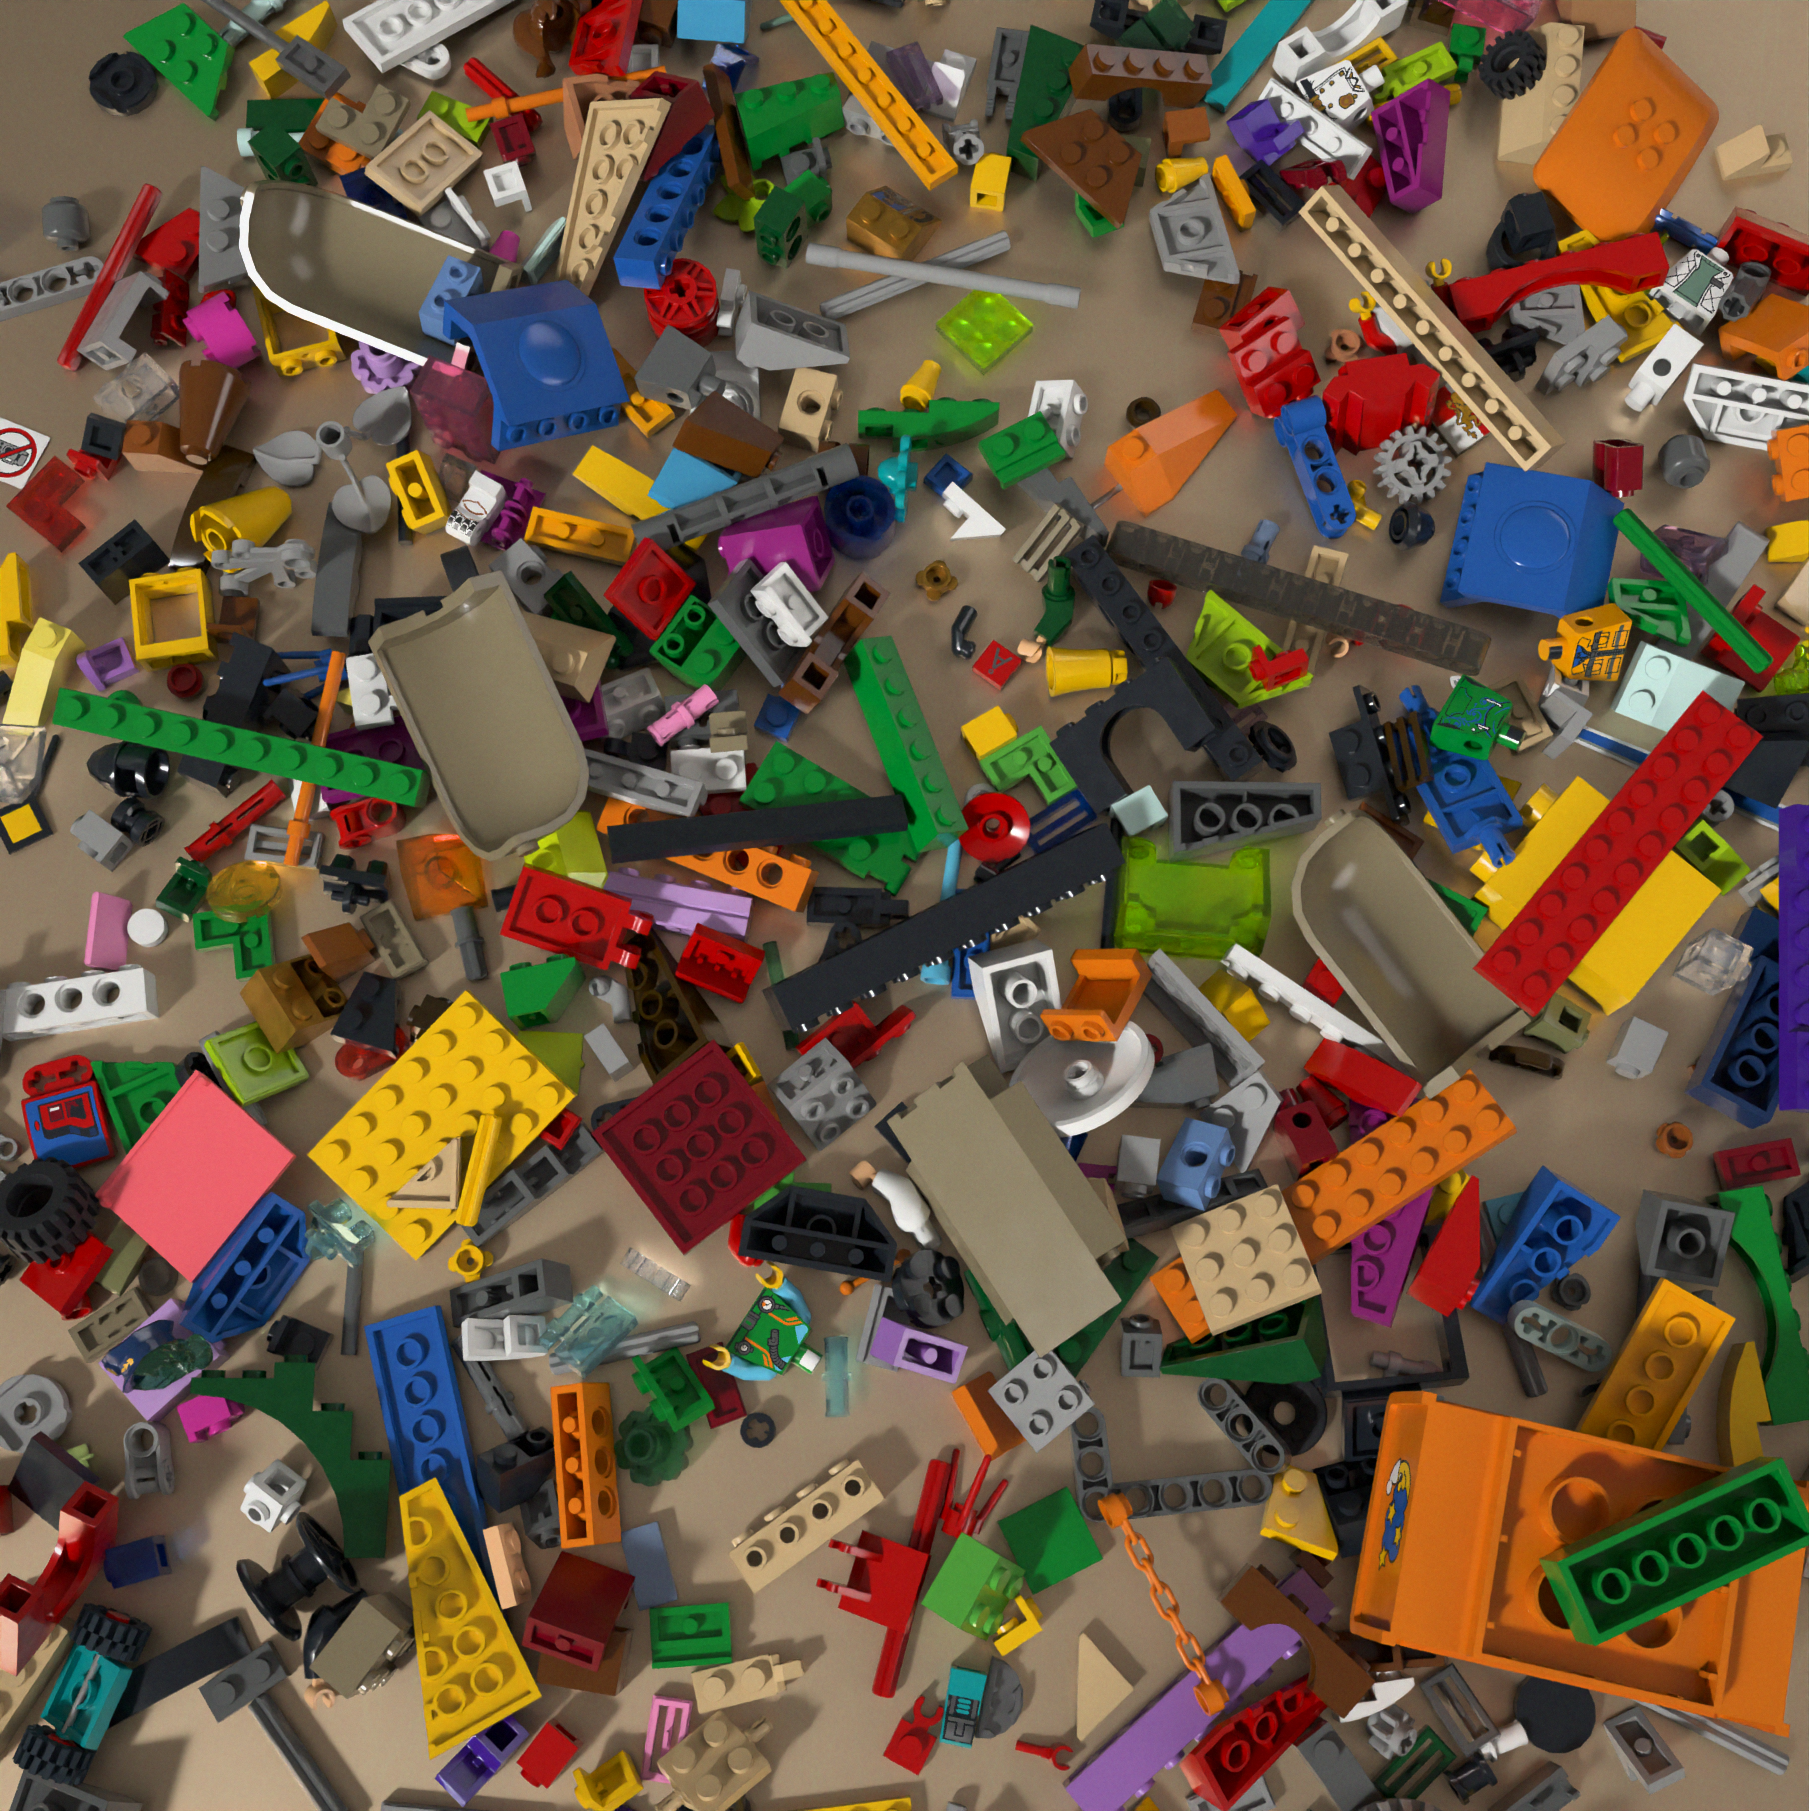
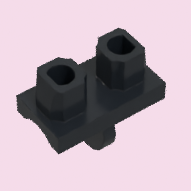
M1516 325L1505 330L1500 343L1494 345L1486 337L1477 340V342L1512 381L1518 382L1525 378V368L1532 366L1536 362L1535 346L1540 336L1535 330L1524 333Z
M336 854L330 866L322 865L319 871V877L323 879L324 894L331 895V901L342 902L344 914L353 915L357 905L368 907L370 902L383 904L392 897L389 886L390 871L388 863L372 860L369 861L366 872L356 870L355 859L348 855Z

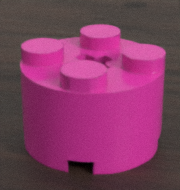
M223 291L186 312L188 317L183 319V322L198 343L203 340L207 347L202 350L206 360L219 362L237 369L262 355L260 349L254 346L257 343L236 308L232 309L229 302L224 304L230 299Z

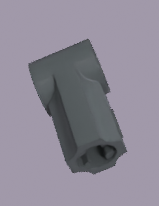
M1750 261L1740 265L1736 278L1723 294L1718 304V308L1723 313V318L1736 322L1738 319L1748 316L1753 307L1762 300L1772 273L1770 268L1761 263Z

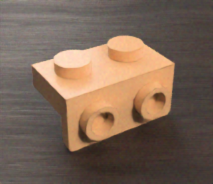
M514 1522L483 1529L501 1609L531 1601L530 1578L524 1567L521 1541L515 1530Z

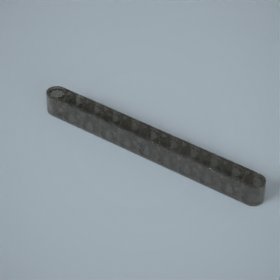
M1118 521L1105 550L1118 566L1206 594L1211 589L1222 599L1468 676L1480 674L1492 641L1484 632L1127 521Z

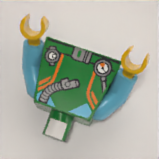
M767 1261L766 1263L773 1270L771 1276L763 1279L757 1272L755 1274L756 1279L765 1286L725 1348L713 1343L709 1345V1347L717 1350V1359L712 1363L704 1359L702 1362L705 1366L714 1370H723L737 1378L750 1381H770L777 1374L784 1376L792 1363L811 1375L823 1357L821 1353L805 1343L813 1331L809 1326L812 1315L801 1291L783 1276L781 1269L777 1265Z

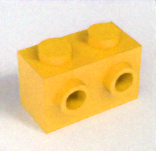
M417 449L385 463L390 474L388 477L390 486L396 496H399L404 508L402 509V515L407 526L424 535L445 527L453 510L431 456Z

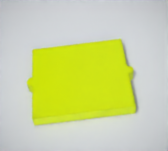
M518 1030V1038L566 1085L579 1095L581 1069L585 1067V1062L582 1060L584 1034Z

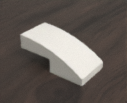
M508 1315L504 1320L467 1318L461 1323L463 1361L522 1359L545 1356L548 1353L545 1316Z

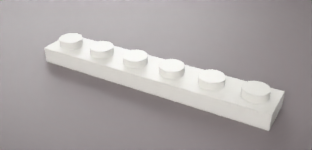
M1237 943L1226 951L1220 962L1228 966L1226 970L1230 975L1240 981L1245 982L1249 980L1259 987L1257 991L1264 998L1272 1002L1279 1000L1290 1008L1289 1013L1294 1018L1303 1023H1309L1310 1021L1322 1029L1320 1034L1324 1038L1343 1043L1413 1079L1385 1042Z

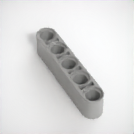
M1738 521L1726 536L1698 580L1726 608L1768 545L1770 539ZM1686 601L1691 641L1688 646L1680 647L1660 637L1654 646L1691 660L1712 627Z

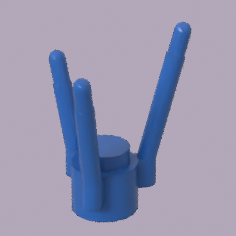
M331 648L321 651L277 652L281 659L321 660L314 661V668L268 678L263 681V684L271 686L318 675L319 682L325 681L332 654ZM345 667L343 669L341 681L348 679V674L345 671ZM324 684L304 693V695L311 700L322 694Z

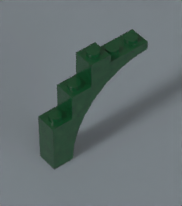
M284 1355L283 1362H275L274 1378H266L267 1371L242 1370V1378H225L226 1370H201V1378L191 1377L190 1394L226 1398L254 1407L281 1422L302 1440L323 1467L336 1495L343 1523L344 1558H385L390 1460H382V1452H358V1460H350L353 1411H345V1403H321V1411H313L316 1363H308V1355Z

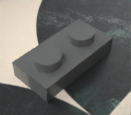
M271 1640L198 1689L215 1719L220 1723L251 1703L261 1694H264L291 1676V1673Z

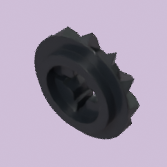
M1257 721L1250 727L1249 740L1254 744L1253 748L1258 752L1262 760L1267 762L1270 768H1276L1283 773L1296 765L1297 756L1294 745L1282 729L1266 721Z

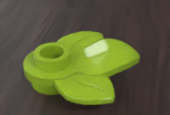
M726 174L722 175L720 179L728 195L716 205L713 210L714 215L725 222L739 221V227L743 233L754 231L753 218L765 201L758 200L757 198L760 196L768 197L775 185L767 179L756 180L752 176L756 196L745 201L728 187Z

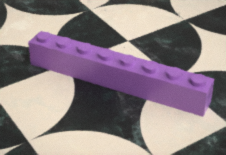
M1296 1566L1275 1585L1286 1597L1290 1593L1297 1596L1310 1609L1305 1615L1316 1626L1321 1621L1327 1624L1332 1618L1329 1612L1335 1605L1303 1568ZM1238 1621L1235 1622L1203 1652L1206 1658L1204 1668L1211 1681L1216 1678L1219 1679L1229 1696V1701L1224 1704L1225 1708L1211 1717L1206 1715L1193 1691V1687L1201 1683L1195 1671L1186 1668L1062 1783L1064 1788L1083 1811H1125L1122 1805L1133 1794L1137 1798L1144 1795L1154 1785L1155 1780L1152 1777L1162 1767L1169 1770L1184 1757L1185 1753L1182 1749L1192 1739L1199 1742L1215 1727L1212 1721L1222 1711L1227 1715L1243 1702L1244 1697L1241 1694L1252 1683L1255 1687L1264 1683L1274 1672L1271 1666L1281 1656L1285 1660L1293 1656L1303 1645L1300 1641L1301 1637L1292 1628L1282 1624H1268L1250 1631L1244 1628Z

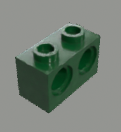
M274 120L247 141L266 180L290 181L314 187L318 184L301 145Z
M774 186L753 218L757 251L760 257L768 264H778L788 269L808 238L805 201Z

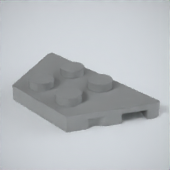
M201 166L198 292L201 293L210 291V286L226 281L232 284L249 276L239 247L240 217L243 208L240 205V198L244 187L205 166Z
M1210 174L1201 176L1199 184L1186 191L1182 188L1174 193L1169 200L1162 201L1149 210V220L1164 271L1230 284L1239 283V269Z

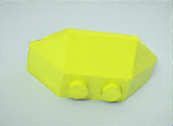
M578 809L573 819L565 826L538 841L537 843L540 848L537 851L524 856L526 863L602 889L609 877L591 813Z

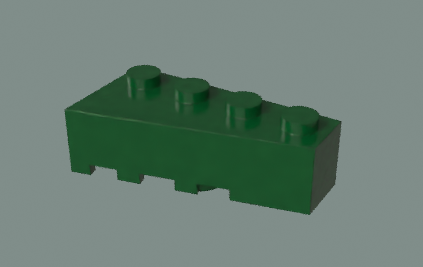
M1034 25L1030 26L1007 143L1006 157H1012L1011 172L1036 182L1045 163L1020 141L1021 136L1027 130L1069 116L1077 99L1074 98L1068 69L1084 45Z

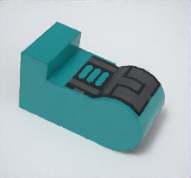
M950 1665L939 1738L940 1743L971 1749L987 1678L985 1671Z

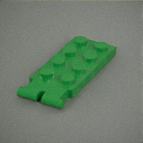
M776 741L742 794L738 804L752 811L871 797ZM909 829L902 832L804 842L807 846L864 879L868 873L885 883L884 891L891 892L892 896H897L912 870L909 865L901 861L902 857L916 863L922 852H917Z

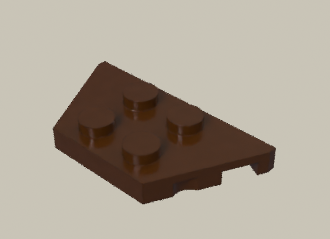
M1091 108L1027 130L1022 134L1021 142L1117 229L1122 226L1141 161V153Z

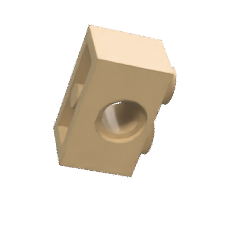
M806 367L796 368L778 425V434L785 438L782 444L818 452L819 441L830 440L833 429V421H830L833 410H839L843 390L838 389L837 375ZM808 407L820 409L816 413H806L804 411Z

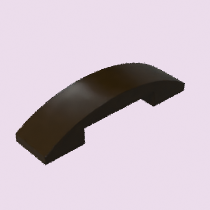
M224 444L217 458L209 462L190 496L180 521L170 557L169 569L176 572L180 568L193 567L201 569L205 575L207 574L211 562L203 553L208 551L202 540L196 543L190 527L191 515L202 506L234 497L239 487L245 488L257 462L254 454Z

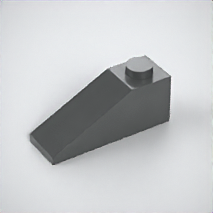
M543 1258L449 1290L452 1321L455 1328H461V1323L467 1318L504 1320L508 1315L538 1314L574 1302L569 1265Z
M1319 1716L1292 1744L1293 1748L1340 1811H1357L1365 1805L1383 1799L1354 1755L1327 1720Z

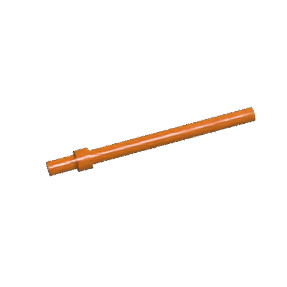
M663 65L626 73L622 77H608V79L623 82L634 80L639 81L640 85L654 71L666 73ZM563 87L506 100L504 96L491 99L492 103L465 108L468 122L495 117L496 120L508 118L510 113L563 102Z
M332 651L311 741L313 745L326 747L347 654L339 651ZM302 781L294 819L289 820L286 835H289V840L283 862L285 865L294 867L299 865L304 839H308L311 825L308 824L317 784Z

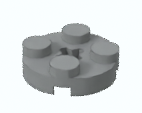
M30 1374L14 1376L0 1385V1446L2 1448L24 1453L31 1437L40 1431L45 1433L54 1442L61 1437L72 1419V1410L69 1407L67 1394L58 1382L44 1375ZM25 1404L30 1407L36 1406V1418L33 1422L29 1420L22 1422L20 1419L24 1415L22 1407Z

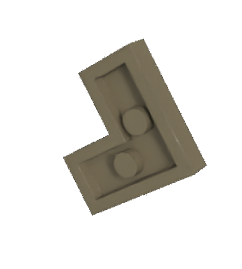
M378 83L363 113L331 97L315 127L317 132L373 160L390 145L411 103L408 98Z

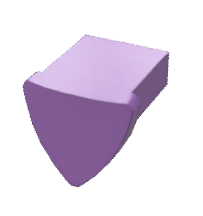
M123 637L95 649L81 652L76 657L78 666L99 692L107 689L106 686L140 672L128 642Z

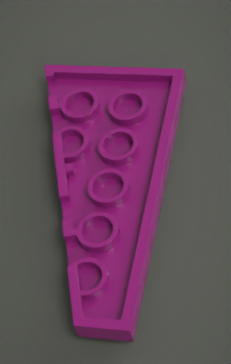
M1415 1097L1409 1107L1416 1104L1422 1099ZM1349 1098L1350 1146L1396 1116L1353 1102ZM1437 1185L1351 1240V1312L1353 1316L1390 1328L1392 1327Z

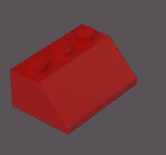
M1735 206L1724 223L1715 246L1723 249L1729 255L1727 265L1739 269L1740 265L1744 262L1761 263L1770 268L1772 272L1769 282L1807 296L1809 294V235L1794 230L1784 223L1774 222L1757 215L1752 210Z

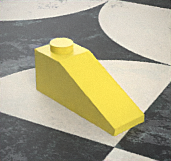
M39 617L22 648L2 724L37 739L57 702L59 688L65 687L77 665V655L83 652L87 646L72 630Z

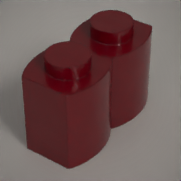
M1627 439L1594 440L1592 481L1608 493H1612L1613 497L1634 496V490L1643 489L1644 444L1634 443Z

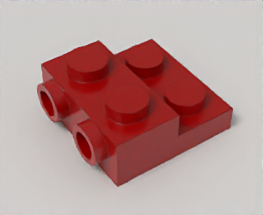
M1280 317L1227 352L1251 413L1265 418L1280 416L1281 406L1286 405L1293 399L1301 400L1311 396L1314 393L1313 386L1321 382L1309 350L1302 349L1290 317Z

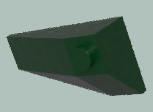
M1317 1295L1214 1336L1210 1332L1193 1344L1187 1336L1169 1343L1166 1346L1159 1369L1162 1374L1279 1384L1297 1381L1308 1382L1321 1377L1327 1356V1347L1319 1298Z

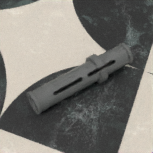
M462 1334L455 1338L450 1344L451 1348L456 1352L469 1377L487 1404L484 1407L487 1414H493L507 1441L528 1433L530 1427L527 1426L513 1403L515 1399L513 1393L506 1391L490 1362L463 1361Z

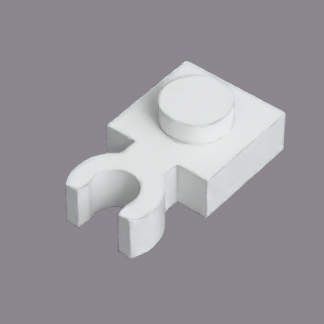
M726 268L720 298L721 307L717 318L718 335L732 337L739 305L743 306L745 302L747 285L741 282L740 270Z

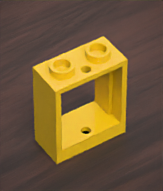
M258 286L252 287L269 360L279 377L284 375L295 376L303 370L318 366L329 367L337 361L346 359L340 333L328 328L330 340L282 352L273 314L286 310L267 299Z
M184 567L178 569L175 573H146L141 578L129 580L136 660L147 672L171 669L175 665L183 663L197 665L219 661L217 641L206 629L207 623L215 624L211 581L201 569ZM197 592L202 636L154 643L150 600Z

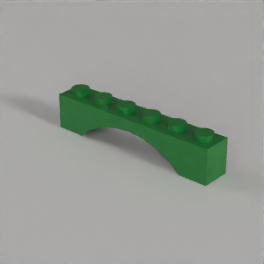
M1763 1186L1720 1192L1705 1197L1706 1204L1735 1212L1728 1247L1746 1268L1755 1284L1762 1305L1765 1337L1760 1370L1771 1420L1759 1422V1425L1776 1426L1809 1420V1354L1802 1347L1799 1335L1801 1320L1797 1310L1792 1307L1789 1294L1792 1290L1791 1279L1787 1271L1783 1270L1780 1258L1782 1243L1779 1235L1774 1232L1771 1221L1773 1214L1772 1202L1769 1196L1764 1193Z

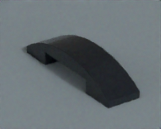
M1095 0L1090 26L1116 41L1139 49L1202 54L1206 56L1221 54L1227 20L1198 14L1194 15L1193 22L1167 16L1154 19L1149 18L1148 12L1129 9V0Z
M236 1616L132 1669L133 1672L127 1687L119 1700L107 1730L253 1652L239 1617Z

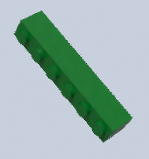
M892 635L861 639L843 662L895 795L901 794L908 819V829L918 853L948 848L968 830V826Z

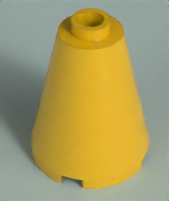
M270 485L202 506L191 515L190 527L196 543L202 540L208 549L203 554L210 562L212 552L215 550H228L232 552V542L234 540H250L255 543V547H263L291 515V499L284 490ZM232 568L223 571L227 573H234L235 571L241 570L243 568Z

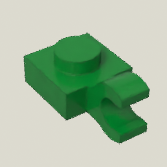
M1453 23L1448 43V52L1458 66L1453 81L1467 83L1473 64L1480 65V57L1484 51L1486 28Z

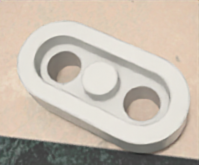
M437 43L402 62L400 65L426 78L439 79L450 71L451 60L447 48Z

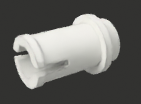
M1517 1719L1498 1727L1501 1737L1495 1741L1492 1740L1481 1750H1477L1485 1761L1496 1762L1498 1761L1497 1756L1521 1745L1528 1744L1526 1732ZM1484 1730L1479 1731L1481 1735L1486 1733Z

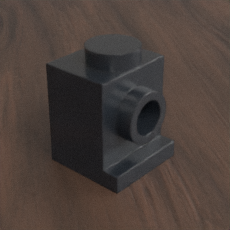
M284 688L262 716L267 720L280 721L279 728L293 739L304 738L311 742L319 707L298 689Z

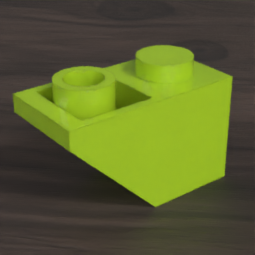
M1697 818L1673 847L1692 867L1722 890L1720 892L1722 896L1729 892L1751 871L1733 848L1703 819Z

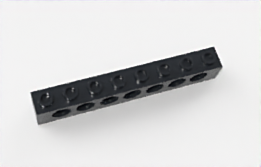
M1091 535L1067 552L1064 557L1069 558L1071 561V575L1142 670L1148 662L1159 656L1162 659L1167 656L1178 662L1224 730V732L1201 748L1226 782H1247L1263 770L1262 758L1095 536Z

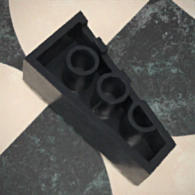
M233 632L229 644L235 646L229 663L222 661L216 675L221 676L220 685L216 694L207 696L202 708L203 719L261 732L264 726L266 727L271 723V720L265 719L262 715L284 688H289L291 684L290 681L265 686L263 681L292 672L273 648ZM183 754L177 772L188 782L227 798L230 790H234L241 780L242 767Z

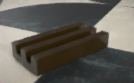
M1416 710L1409 713L1410 717L1405 718L1401 716L1396 718L1397 722L1395 723L1390 721L1383 723L1395 785L1401 792L1435 779L1422 715ZM1409 727L1413 729L1422 773L1419 776L1415 764L1414 749L1411 745ZM1398 732H1399V735H1400V740H1401V745H1402V750H1403V755H1404V760H1405V764H1406V769H1407V774H1408V779H1409V780H1407V776H1406V771H1405V766H1404V761H1403V756H1402L1400 741H1399V737H1398Z

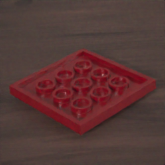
M714 1039L591 1132L684 1256L807 1161L803 1153Z

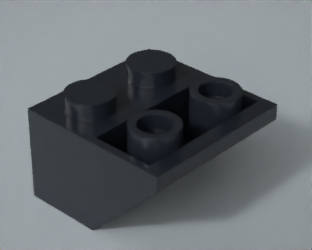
M1377 1456L1364 1458L1363 1461H1341L1312 1469L1313 1473L1316 1474L1342 1559L1361 1554Z

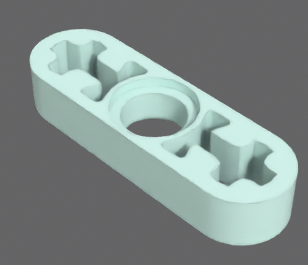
M1518 1301L1508 1312V1324L1519 1337L1587 1371H1600L1611 1360V1347L1600 1335L1533 1301ZM1524 1316L1529 1318L1533 1316L1541 1324L1540 1330L1530 1323L1525 1322L1523 1324L1521 1322ZM1561 1327L1568 1328V1337L1563 1343H1551V1335L1556 1329ZM1581 1342L1584 1346L1590 1349L1596 1348L1598 1351L1595 1355H1586L1578 1348V1345Z

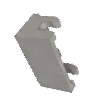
M875 1284L856 1362L897 1372V1366L870 1355V1351L882 1317L909 1325L911 1317L908 1316L906 1311L900 1312L894 1301L892 1288Z

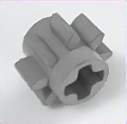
M1392 1704L1389 1711L1383 1709L1372 1714L1366 1724V1732L1372 1736L1368 1740V1744L1388 1760L1391 1759L1394 1752L1399 1756L1406 1755L1412 1749L1417 1739V1731L1411 1727L1415 1719L1410 1717L1409 1713L1396 1704Z

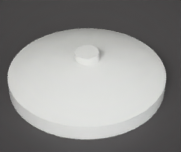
M1128 1020L1117 1042L1055 1040L1050 1035L1024 1057L1012 1075L1009 1086L1011 1087L1022 1081L1058 1137L1074 1136L1107 1123L1122 1113L1138 1098L1152 1075L1155 1063L1154 1051L1144 1031L1130 1020Z

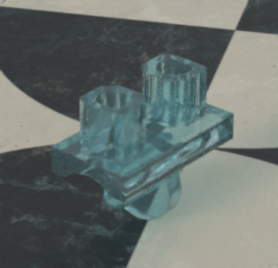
M340 1197L325 1206L317 1199L309 1204L307 1208L313 1214V1219L310 1223L311 1228L305 1233V1238L309 1240L305 1247V1253L313 1260L321 1259L324 1256L328 1260H333L338 1254L353 1269L363 1263L362 1251L375 1241L373 1228L364 1220H360L347 1229L344 1224L352 1219V1211Z

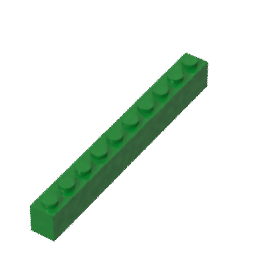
M59 688L52 720L54 725L413 807L425 808L431 782L427 771L66 688Z

